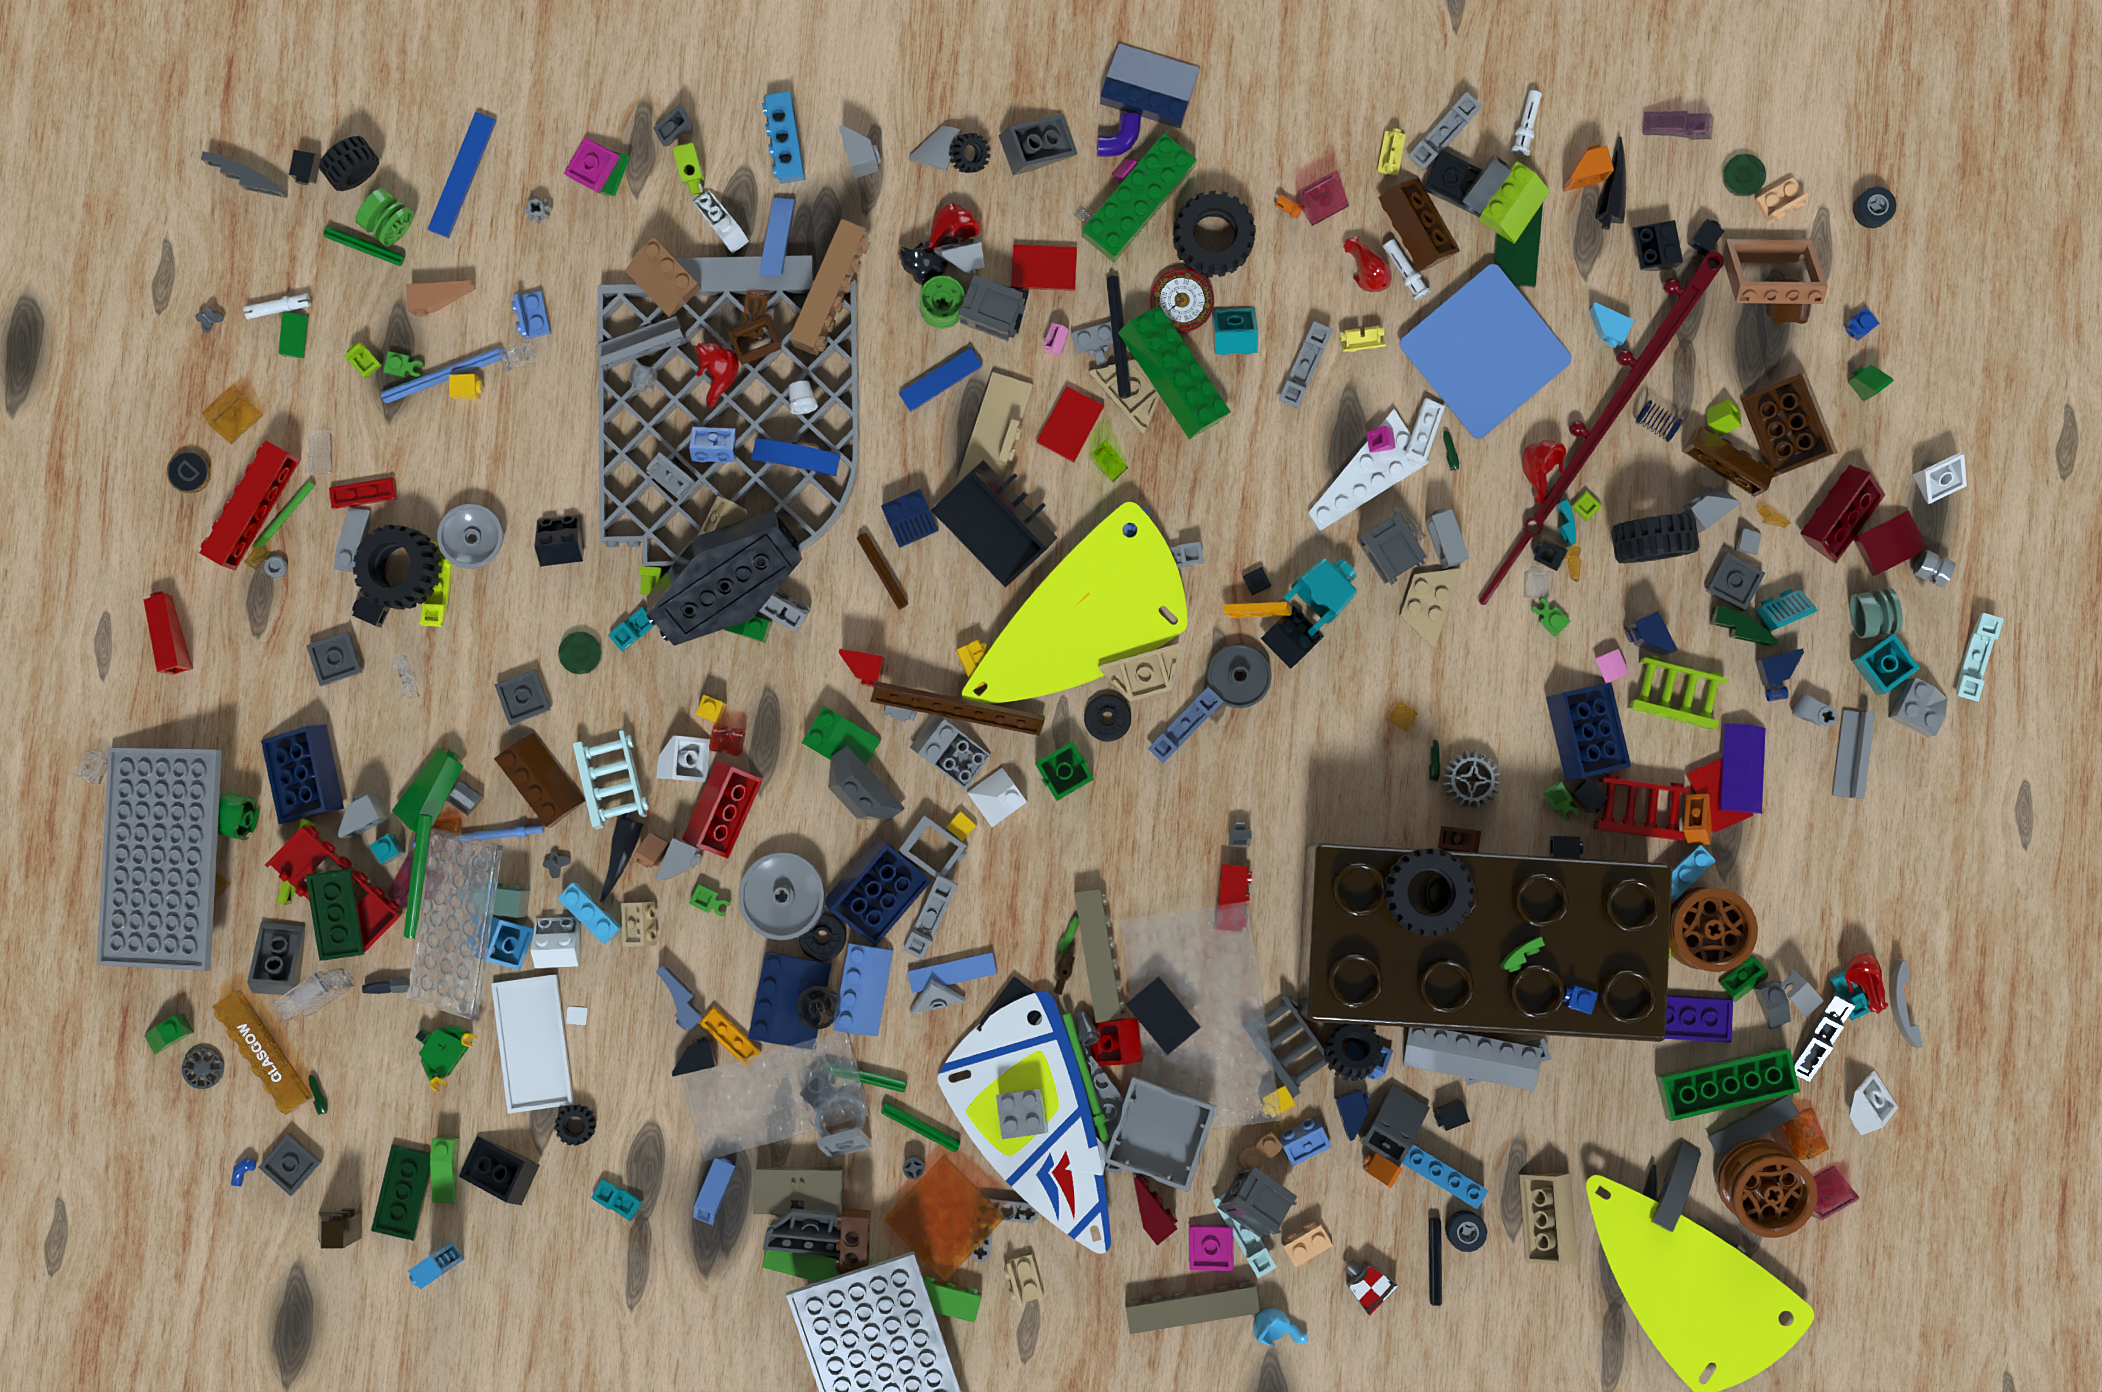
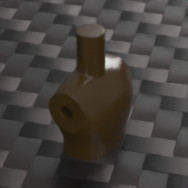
M1060 953L1054 968L1057 983L1053 993L1062 995L1065 983L1072 975L1076 957Z

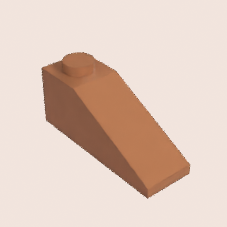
M471 280L406 284L407 310L416 317L428 316V313H435L476 289V286Z

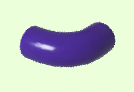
M1136 113L1121 114L1120 126L1116 134L1110 136L1098 135L1097 157L1119 156L1130 150L1138 140L1141 128V115Z

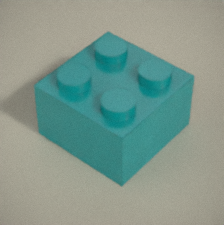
M1894 633L1885 635L1851 660L1876 695L1886 694L1920 669Z

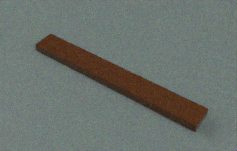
M875 681L870 701L1040 736L1045 721V715L878 681Z

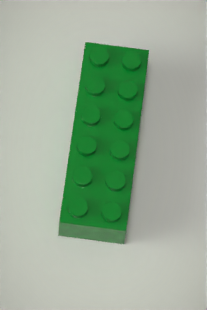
M1163 133L1085 225L1081 236L1115 263L1196 167L1197 159Z
M1160 305L1130 320L1118 332L1188 439L1218 424L1231 413Z
M1785 1047L1656 1075L1665 1118L1670 1121L1800 1092L1791 1051Z

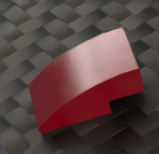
M1909 510L1853 538L1872 576H1876L1928 549Z

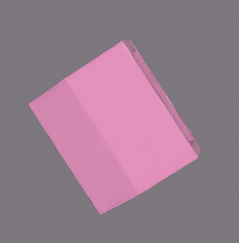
M1051 323L1042 348L1047 350V353L1060 357L1069 334V329L1063 325Z
M1619 649L1595 658L1606 683L1629 674Z

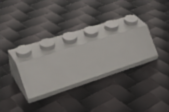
M1410 1027L1403 1066L1535 1091L1542 1047L1454 1030Z

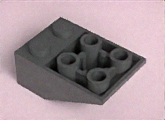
M1392 1084L1359 1141L1396 1165L1401 1166L1414 1143L1430 1107Z

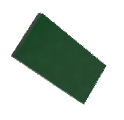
M1543 203L1515 244L1496 233L1494 264L1501 268L1514 286L1532 288L1536 286Z
M346 868L306 874L319 961L364 955L365 950L352 869Z
M396 1144L391 1145L371 1231L412 1241L415 1240L431 1176L430 1152Z

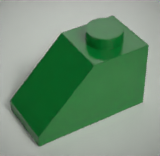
M1869 365L1866 368L1860 366L1852 372L1853 378L1848 383L1864 402L1878 394L1894 380L1873 365Z
M754 616L746 622L725 628L724 631L766 644L772 623Z
M180 1014L155 1026L144 1036L155 1055L194 1032L185 1015Z

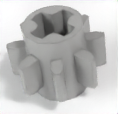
M535 195L533 200H526L528 206L523 210L525 213H530L528 215L530 221L535 218L538 224H541V220H549L547 214L552 209L550 206H545L548 203L546 198L540 201L537 195ZM536 207L539 208V209L541 208V211L538 212V211H535L534 209H535Z

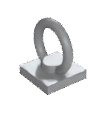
M836 1093L828 1096L817 1108L815 1127L821 1137L817 1139V1145L830 1159L872 1147L871 1139L862 1131L865 1123V1110L858 1098L848 1093ZM836 1102L850 1103L857 1115L854 1127L852 1129H838L833 1134L829 1133L823 1124L826 1110Z

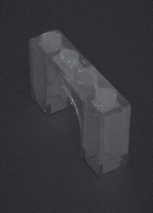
M343 968L319 971L272 1003L284 1021L292 1020L300 1013L304 1017L311 1016L354 986L352 983L353 978Z

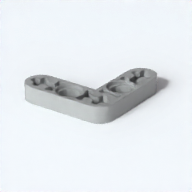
M989 1197L979 1199L975 1207L971 1244L973 1260L980 1263L985 1262L989 1258L994 1220L1032 1223L1038 1218L1039 1212L1026 1201ZM984 1202H988L989 1207H995V1203H999L997 1208L998 1215H993L995 1210H988L984 1214L983 1210L979 1209V1206H983ZM1005 1204L1011 1205L1013 1207L1012 1215L1004 1216L1001 1213V1207ZM1016 1205H1021L1020 1210L1023 1211L1027 1210V1207H1031L1035 1215L1026 1218V1214L1019 1213L1020 1218L1015 1217L1017 1213ZM986 1224L989 1227V1233L985 1236L979 1235L977 1233L978 1225ZM975 1238L989 1240V1243L984 1242L983 1250L987 1251V1254H983L982 1257H978V1253L974 1252V1250L979 1249L980 1242H975Z

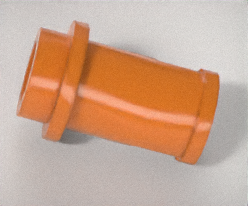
M1283 194L1279 196L1276 201L1277 203L1274 205L1288 213L1290 218L1294 217L1297 219L1303 210L1300 203H1294Z

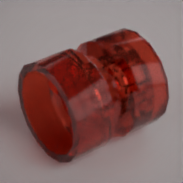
M715 723L711 733L709 751L722 753L726 750L727 754L740 757L744 746L746 730L732 728L729 731L728 726Z

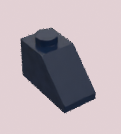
M1803 648L1755 661L1762 686L1770 685L1771 688L1784 685L1783 681L1790 679L1804 654Z
M1359 1089L1334 1097L1349 1141L1355 1139L1368 1113L1366 1106L1370 1105L1366 1093L1362 1094Z

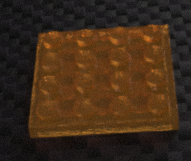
M943 1155L883 1220L946 1282L1003 1222L1006 1216Z

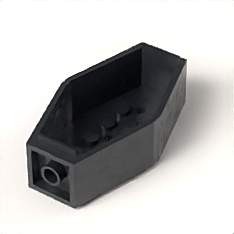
M774 510L701 534L690 543L647 595L646 616L652 625L656 624L664 640H669L674 646L750 620L802 560L799 541ZM760 558L765 560L764 564L759 565L756 562ZM728 583L729 587L727 589L721 588V584ZM687 607H692L693 612L687 613L685 609Z

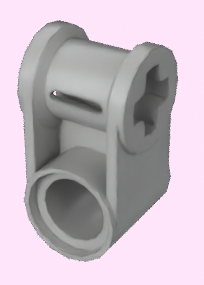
M1801 694L1792 712L1793 715L1820 727L1832 726L1838 721V713L1834 708L1806 694ZM1827 713V717L1830 719L1828 721H1824L1825 717L1822 716V714Z

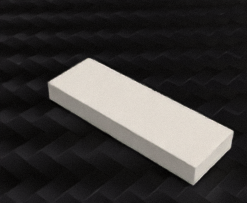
M1428 398L1423 400L1404 454L1405 457L1421 464L1426 463L1445 408L1444 405Z

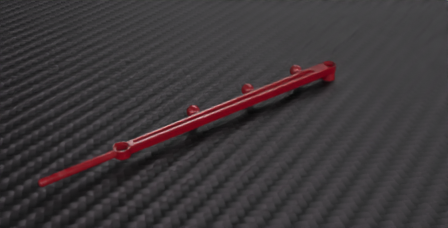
M1709 253L1701 261L1700 266L1684 289L1680 287L1679 281L1675 278H1669L1664 281V291L1670 295H1678V299L1637 360L1633 358L1632 352L1628 349H1621L1617 352V362L1622 366L1629 365L1632 368L1591 430L1588 431L1585 424L1580 420L1570 423V434L1575 437L1582 436L1585 439L1534 516L1524 522V534L1479 598L1481 605L1487 604L1531 537H1536L1542 533L1544 521L1723 267L1724 258L1720 253ZM1708 259L1716 262V268L1708 265ZM1531 521L1537 522L1539 525L1538 532H1529L1527 528L1528 523Z

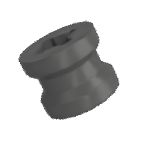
M919 1156L908 1157L903 1165L904 1175L909 1179L920 1178L925 1170V1162Z

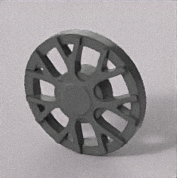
M198 1048L191 1051L185 1057L182 1064V1075L185 1081L197 1089H206L216 1085L224 1073V1063L221 1056L210 1048ZM197 1052H199L201 1056V1060L196 1061L194 1057V1054ZM208 1052L213 1054L210 1061L205 1060ZM188 1061L194 1063L193 1069L186 1068ZM219 1062L220 1069L212 1070V1063ZM194 1071L196 1077L190 1080L188 1075ZM211 1073L217 1077L213 1082L208 1078V1075ZM199 1077H204V1085H198Z

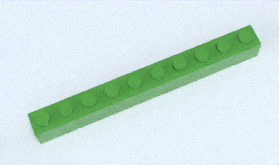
M766 1250L762 1268L819 1282L839 1275V1272L836 1271V1260L840 1257ZM923 1275L935 1313L975 1323L982 1293L978 1292L979 1289L971 1286H966L964 1289L957 1287L955 1282L945 1280L944 1283L937 1282L935 1277Z

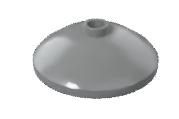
M476 504L460 505L450 510L441 520L437 532L438 546L444 557L452 564L466 569L479 568L490 563L498 555L503 543L502 526L498 518L487 508ZM476 535V541L470 542V536Z

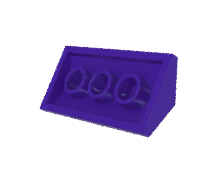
M1723 724L1719 810L1762 814L1766 728L1750 724Z

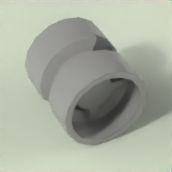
M1926 549L1919 556L1914 566L1913 574L1924 580L1929 578L1931 583L1944 587L1954 572L1955 562L1945 557L1939 559L1938 554Z

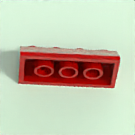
M716 760L682 840L728 859L763 779Z

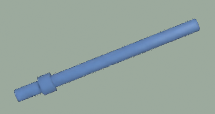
M522 824L516 825L515 828L431 837L429 839V846L513 836L523 838L530 834L544 833L543 824L532 826ZM416 839L413 840L414 848H415Z

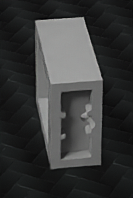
M1445 508L1433 511L1430 514V518L1425 522L1442 570L1464 563L1469 559V555L1453 510L1446 511Z
M924 815L898 851L935 878L939 874L949 879L955 870L952 866L956 860L961 862L967 854V851L964 850L967 846ZM928 826L958 846V849L940 873L910 852Z

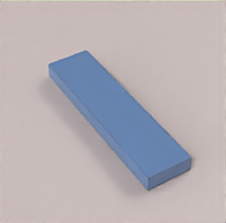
M773 198L760 267L761 275L782 276L795 208L794 199Z
M993 952L908 971L912 993L923 991L931 979L945 986L997 974Z

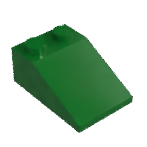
M823 706L803 739L802 744L831 760L832 755L847 745L867 765L881 740Z

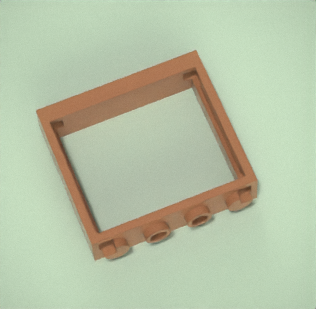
M1726 239L1722 256L1736 303L1823 304L1828 285L1812 240ZM1740 262L1805 263L1811 282H1746Z

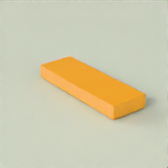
M1287 602L1224 604L1223 612L1229 618L1292 615V607Z
M715 1007L699 1022L706 1031L746 1068L762 1052Z

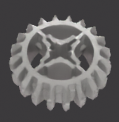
M1474 750L1471 753V757L1468 751H1464V758L1458 753L1455 755L1457 762L1453 759L1449 760L1452 768L1449 766L1444 767V770L1448 771L1449 775H1442V778L1448 779V782L1442 783V786L1450 787L1445 794H1454L1450 799L1452 802L1459 798L1458 806L1461 807L1466 802V809H1470L1472 802L1475 808H1479V801L1483 806L1488 804L1486 797L1489 800H1494L1491 792H1499L1497 788H1494V785H1501V781L1495 780V777L1501 776V773L1493 772L1498 766L1497 764L1489 765L1493 760L1491 757L1484 761L1485 753H1481L1477 758V751ZM1470 762V766L1464 775L1456 774L1457 769L1463 763ZM1477 764L1485 769L1488 778L1479 775L1478 767H1476ZM1473 774V777H1475L1476 780L1481 781L1474 782L1470 785V782H1467L1466 779L1461 778H1467ZM1455 781L1464 784L1465 792H1467L1466 796L1459 792ZM1479 784L1487 785L1481 795L1473 798V792H1475Z

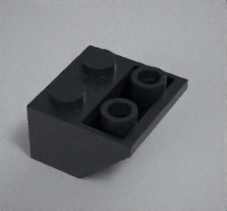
M1675 220L1632 228L1640 270H1667L1677 268L1683 262Z
M567 515L559 518L537 520L534 547L540 567L583 561L584 543L580 515Z
M1293 606L1292 615L1283 616L1260 639L1291 669L1324 636L1319 630L1311 636L1307 631L1313 627V624L1301 611Z

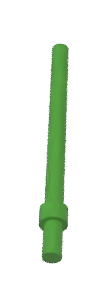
M1071 1013L1062 1015L1092 1109L1094 1126H1097L1101 1142L1108 1141L1110 1138L1105 1125L1107 1122L1105 1114L1101 1112Z

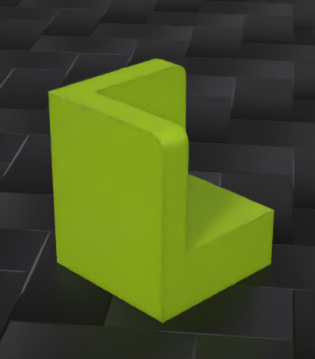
M1730 399L1707 409L1708 426L1718 436L1742 426L1741 410Z
M639 566V575L641 576L640 593L648 595L664 576L662 568Z

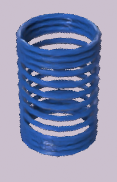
M1782 686L1780 690L1779 688L1778 690L1777 688L1766 689L1765 692L1768 702L1774 699L1779 700L1780 698L1787 699L1789 696L1786 686Z

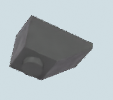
M1773 980L1753 988L1769 1029L1791 1022L1789 1001L1785 991L1781 988L1780 981Z

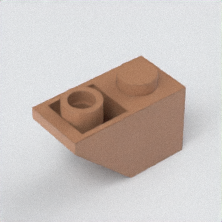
M649 833L633 856L637 857L636 862L644 867L659 866L668 850L670 842L654 833Z

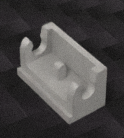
M658 452L657 456L646 468L648 470L647 474L679 500L695 484L693 479L660 452Z
M1793 969L1791 971L1792 974L1782 982L1781 988L1784 990L1788 985H1794L1786 996L1807 1017L1824 1000Z

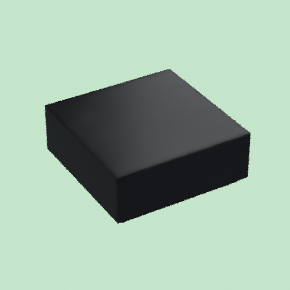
M1262 567L1242 577L1252 596L1272 586Z

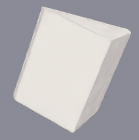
M1963 452L1913 474L1928 504L1967 486Z

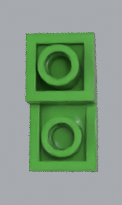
M1534 937L1515 948L1500 964L1501 969H1508L1509 972L1521 969V964L1527 962L1524 953L1527 956L1540 951L1539 947L1545 945L1542 937Z

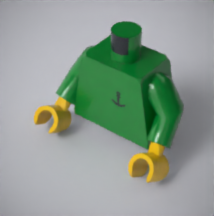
M449 1025L437 1028L433 1034L424 1028L417 1033L415 1038L424 1044L419 1055L422 1057L421 1063L430 1081V1088L440 1093L438 1086L440 1084L447 1086V1082L442 1080L441 1077L443 1079L449 1077L469 1047H474L471 1040L472 1038L478 1039L477 1035L470 1034L461 1026Z

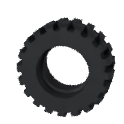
M1215 190L1209 191L1207 195H1204L1202 192L1197 194L1195 199L1190 198L1186 202L1185 207L1182 206L1173 230L1174 249L1177 250L1179 260H1183L1185 262L1184 266L1188 269L1193 268L1198 274H1207L1206 277L1213 278V275L1217 274L1219 277H1222L1227 272H1235L1237 267L1242 266L1246 262L1254 245L1256 225L1253 224V215L1248 213V207L1245 203H1239L1238 197L1235 195L1233 198L1228 197V192L1222 191L1221 194H1216ZM1207 217L1224 219L1234 230L1233 243L1228 249L1220 252H1210L1203 249L1194 238V229L1197 223Z
M1690 513L1635 519L1614 525L1611 530L1615 559L1618 563L1623 564L1679 557L1695 553L1700 547L1696 518Z
M384 525L383 528L378 527L372 531L373 535L367 534L364 537L365 542L358 545V555H354L353 559L356 562V567H353V574L357 575L355 583L357 586L362 587L360 592L363 596L368 597L369 601L380 606L401 610L414 608L417 606L416 603H424L427 600L426 596H431L434 593L433 587L438 585L440 581L437 577L438 573L442 571V567L438 566V562H441L440 554L435 553L437 551L436 545L430 542L431 540L427 535L401 525ZM403 547L410 559V569L403 582L391 587L385 576V565L389 556L395 550Z
M1419 849L1401 856L1397 863L1389 869L1390 873L1384 882L1386 887L1383 893L1387 902L1385 905L1392 914L1391 917L1402 928L1418 935L1439 936L1455 930L1457 925H1461L1465 921V916L1470 914L1472 909L1470 907L1471 902L1475 898V894L1472 892V888H1475L1474 882L1469 877L1470 872L1468 868L1462 865L1463 862L1459 858H1455L1451 853L1441 851L1440 849ZM1426 870L1440 873L1447 880L1450 888V896L1446 906L1433 914L1419 912L1411 905L1408 898V886L1411 879L1416 874Z

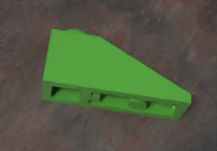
M437 1136L431 1139L430 1172L433 1203H455L460 1137Z

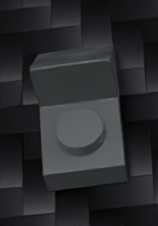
M679 104L653 129L664 147L670 146L680 135L692 133L693 125L683 105Z

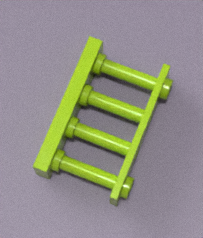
M1647 655V658L1644 657L1639 660V663L1647 665L1640 697H1637V700H1630L1628 709L1709 730L1718 728L1719 721L1714 720L1711 714L1718 685L1729 682L1728 678L1723 677V673L1710 671L1709 674L1662 662L1660 657ZM1656 668L1668 670L1661 702H1658V705L1650 703V699H1648ZM1677 673L1689 676L1682 708L1679 707V710L1671 709L1669 704ZM1698 678L1710 681L1703 713H1700V716L1692 714V710H1690Z

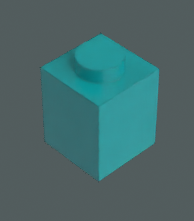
M386 834L369 845L380 864H388L405 853L394 834Z

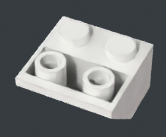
M576 917L536 918L530 950L535 968L573 967L579 965L581 952L580 921Z

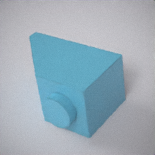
M1595 302L1590 307L1589 312L1599 339L1604 340V344L1613 348H1616V346L1620 347L1625 342L1634 320Z

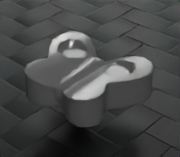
M205 306L202 313L195 315L196 320L201 322V328L205 333L211 331L213 323H219L224 320L223 315L220 312L212 311L210 306Z
M553 851L550 853L549 860L543 862V866L549 869L552 878H558L560 876V868L569 865L571 860L569 857L559 856L558 852Z

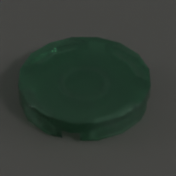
M1736 155L1723 168V184L1735 196L1748 197L1754 195L1762 188L1766 180L1765 166L1754 155Z
M575 632L563 639L559 646L558 656L560 663L566 670L573 674L583 675L591 673L598 667L602 659V648L594 636L586 632Z

